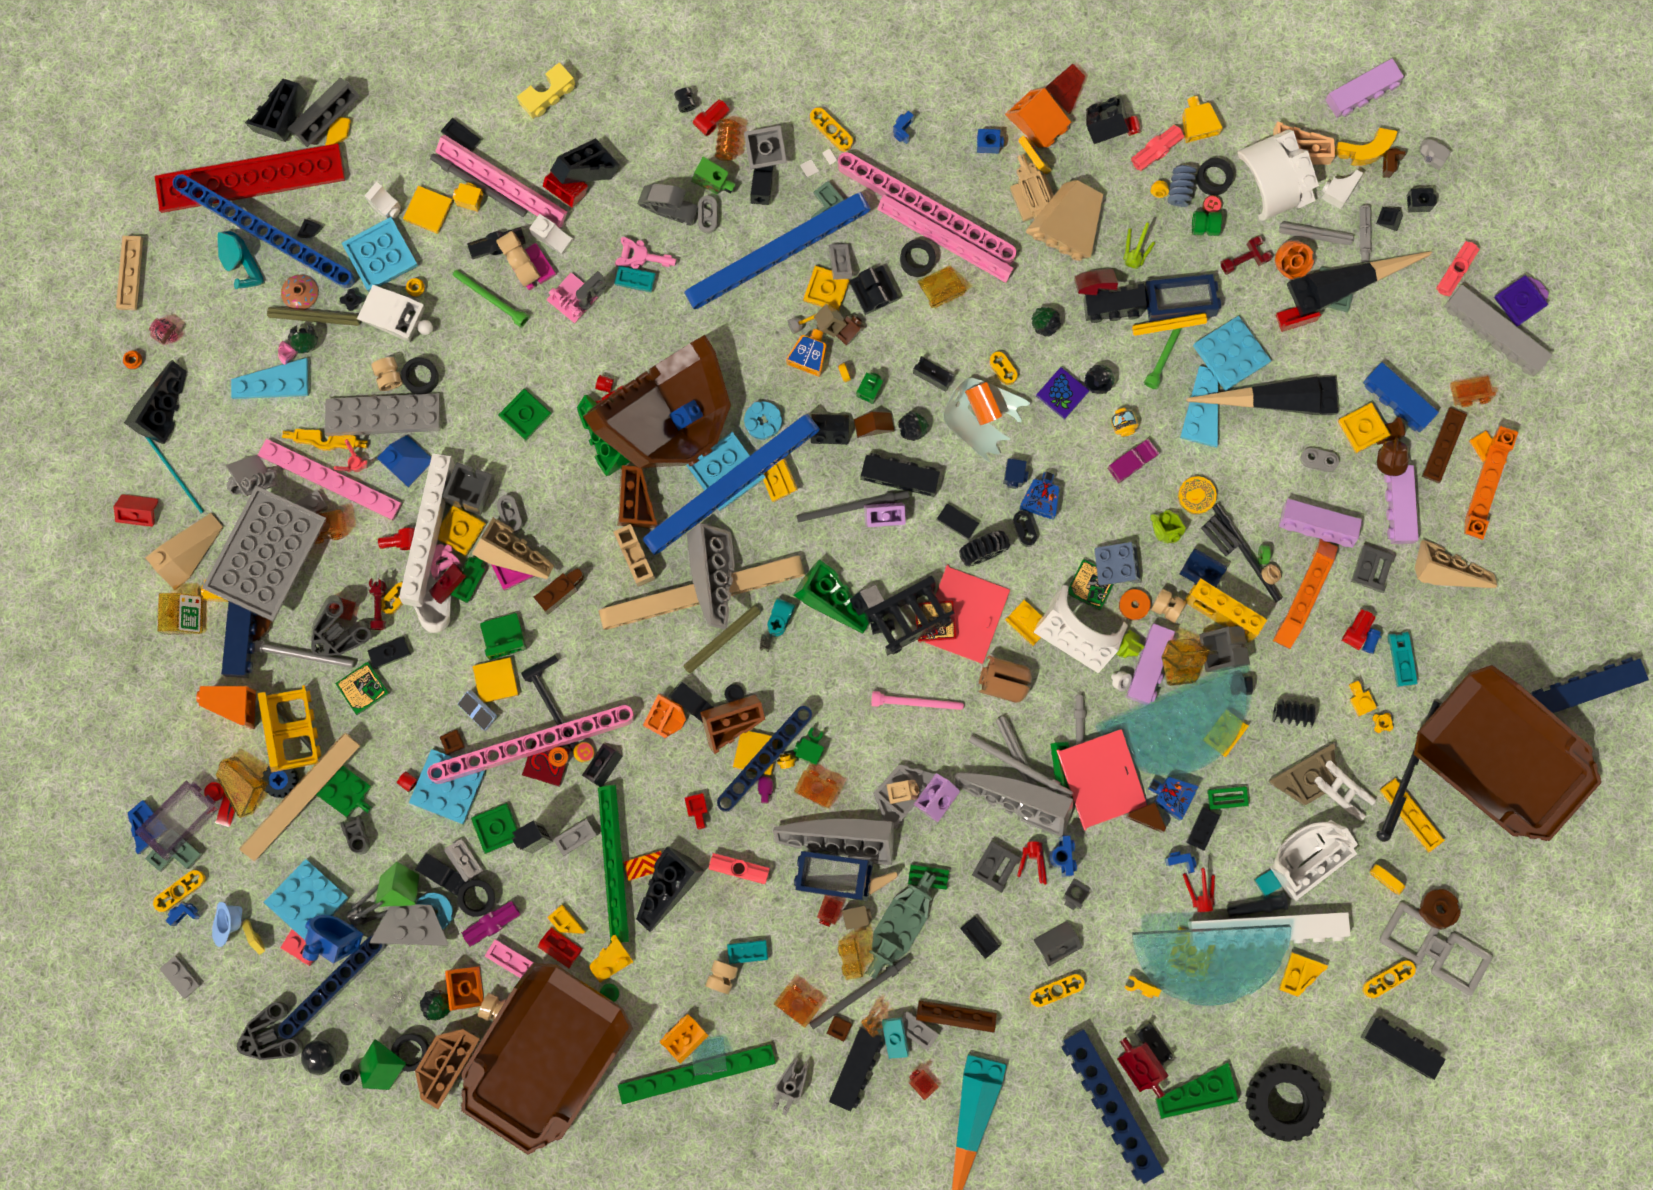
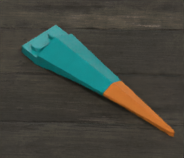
M970 1054L967 1055L962 1079L952 1190H963L1002 1087L1006 1063Z

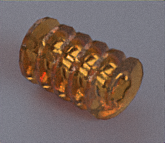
M720 119L715 157L722 161H731L733 157L738 156V152L733 150L739 149V145L734 143L740 142V138L735 136L741 135V131L736 129L741 128L742 125L734 120Z

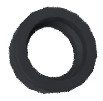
M1210 158L1198 170L1196 176L1197 185L1205 194L1221 195L1228 190L1234 177L1233 169L1223 159ZM1210 167L1220 168L1225 173V182L1218 187L1209 185L1204 179L1205 171Z
M915 239L904 245L900 254V264L905 273L913 277H922L930 273L934 268L936 255L930 243L925 240ZM914 248L925 250L929 256L927 265L923 268L911 267L907 262V254L910 250Z
M415 357L404 364L401 371V379L411 393L428 394L436 388L439 381V373L430 360L423 357ZM417 366H425L431 372L430 381L422 387L413 385L409 380L410 371Z
M480 879L465 882L457 894V903L460 909L472 917L487 914L495 902V893L492 887ZM473 886L483 888L488 895L486 905L477 910L469 908L464 901L466 891Z
M410 1033L402 1035L392 1045L391 1051L398 1057L399 1049L406 1041H416L422 1048L420 1060L415 1064H406L402 1071H415L430 1047L427 1040L419 1034Z

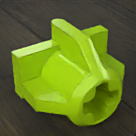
M1129 630L1123 636L1116 655L1121 658L1137 657L1139 652L1145 647L1140 643V636Z

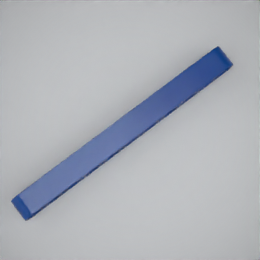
M181 174L173 179L174 188L185 197L342 288H350L354 285V276L341 265L191 178ZM187 181V186L180 189L181 183ZM203 191V195L200 198H196L197 192ZM215 200H219V205L212 207V203ZM235 209V214L232 217H228L229 211ZM247 219H252L249 226H244V222ZM268 228L267 234L261 236V230ZM280 237H284V242L280 245H277V239ZM299 246V253L293 254V249ZM311 256H316V261L312 264H309V258ZM332 265V271L325 273V267ZM343 275H349L346 282H341Z
M862 192L856 193L691 286L684 294L694 310L698 309L862 217L871 210V207Z
M809 414L803 415L649 532L643 538L644 543L653 555L660 553L809 440L820 428Z

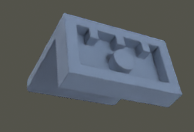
M1129 542L1096 547L1094 549L1098 584L1100 586L1129 581L1133 584L1141 583L1137 545Z

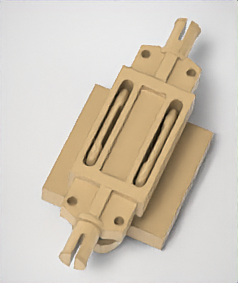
M1025 154L1017 156L1021 165L1016 172L1019 178L1018 184L1010 186V191L1022 221L1025 222L1031 219L1035 220L1054 195L1046 175H1041L1034 163L1028 164Z

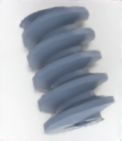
M1179 165L1173 169L1171 189L1169 190L1170 196L1167 199L1169 204L1178 207L1189 206L1186 201H1191L1192 197L1187 194H1192L1193 190L1188 187H1194V183L1190 180H1195V176L1191 173H1196V168Z

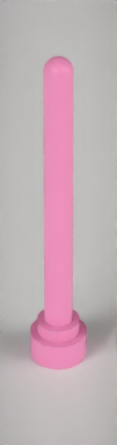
M872 691L871 706L875 707L885 703L956 710L964 708L962 702L884 696L880 691Z

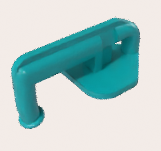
M232 231L218 232V257L224 269L232 271L241 260L250 278L244 280L236 278L234 288L239 289L261 285L264 282V278L244 240Z

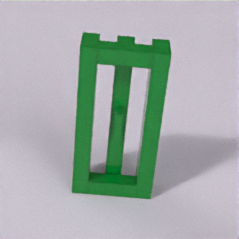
M1247 787L1207 790L1209 810L1249 806ZM1243 791V795L1213 798L1212 795ZM1244 799V803L1213 804L1216 801Z
M910 865L908 884L917 886L919 882L912 881V878H922L924 875L913 873L914 869L942 873L944 877L935 876V880L943 881V885L932 884L930 888L947 890L949 870Z

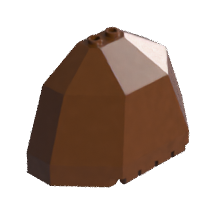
M703 335L651 367L649 373L645 371L636 377L635 380L633 379L623 386L622 389L605 398L591 408L583 417L597 436L638 468L685 466L687 464L692 466L699 461V456L702 455L704 457L713 451L712 447L718 443L731 403L716 352L707 337ZM695 400L703 413V417L678 431L669 414Z

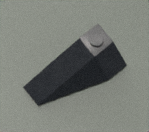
M171 360L133 407L124 423L138 434L165 444L174 429L175 422H173L174 412L178 411L179 408L177 399L178 395L182 393L187 371Z
M669 846L665 848L655 862V870L652 879L649 880L648 891L642 900L636 918L649 932L653 931L704 872L692 858Z

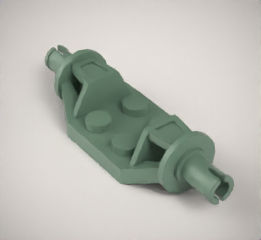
M925 871L917 886L909 884L907 890L893 898L874 930L872 950H869L874 959L865 974L870 976L873 969H875L871 976L873 979L876 980L884 964L893 966L894 961L908 952L926 922L929 900H932L927 892L936 879L935 876L931 875L927 882L926 880L930 873Z

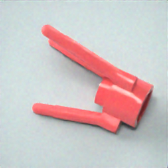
M346 439L345 443L352 456L348 459L347 467L334 466V470L360 472L364 468L367 469V461H364L356 454L350 442Z

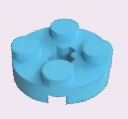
M754 402L745 413L744 424L752 437L766 440L779 432L782 418L779 409L769 402ZM765 416L768 423L760 425L758 418Z
M427 893L418 899L416 905H432L434 909H438L436 916L442 930L452 921L453 906L444 895Z

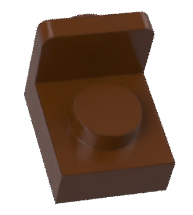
M1398 148L1386 151L1383 155V178H1390L1397 171V161H1402L1406 151H1400Z
M856 315L846 316L844 320L847 325L836 335L846 346L851 343L860 331L865 329V326L862 324L863 321Z

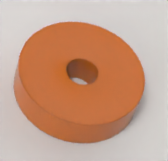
M1137 589L1125 592L1119 601L1121 614L1133 621L1144 618L1150 610L1149 597L1146 593ZM1136 602L1138 604V607L1133 608L1131 606V603Z

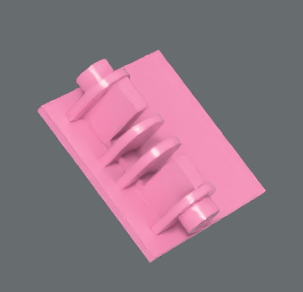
M570 273L556 289L552 288L550 290V296L547 298V301L575 324L586 311L581 309L579 300L576 297V291L584 283L573 273ZM596 296L590 304L592 305L598 297Z

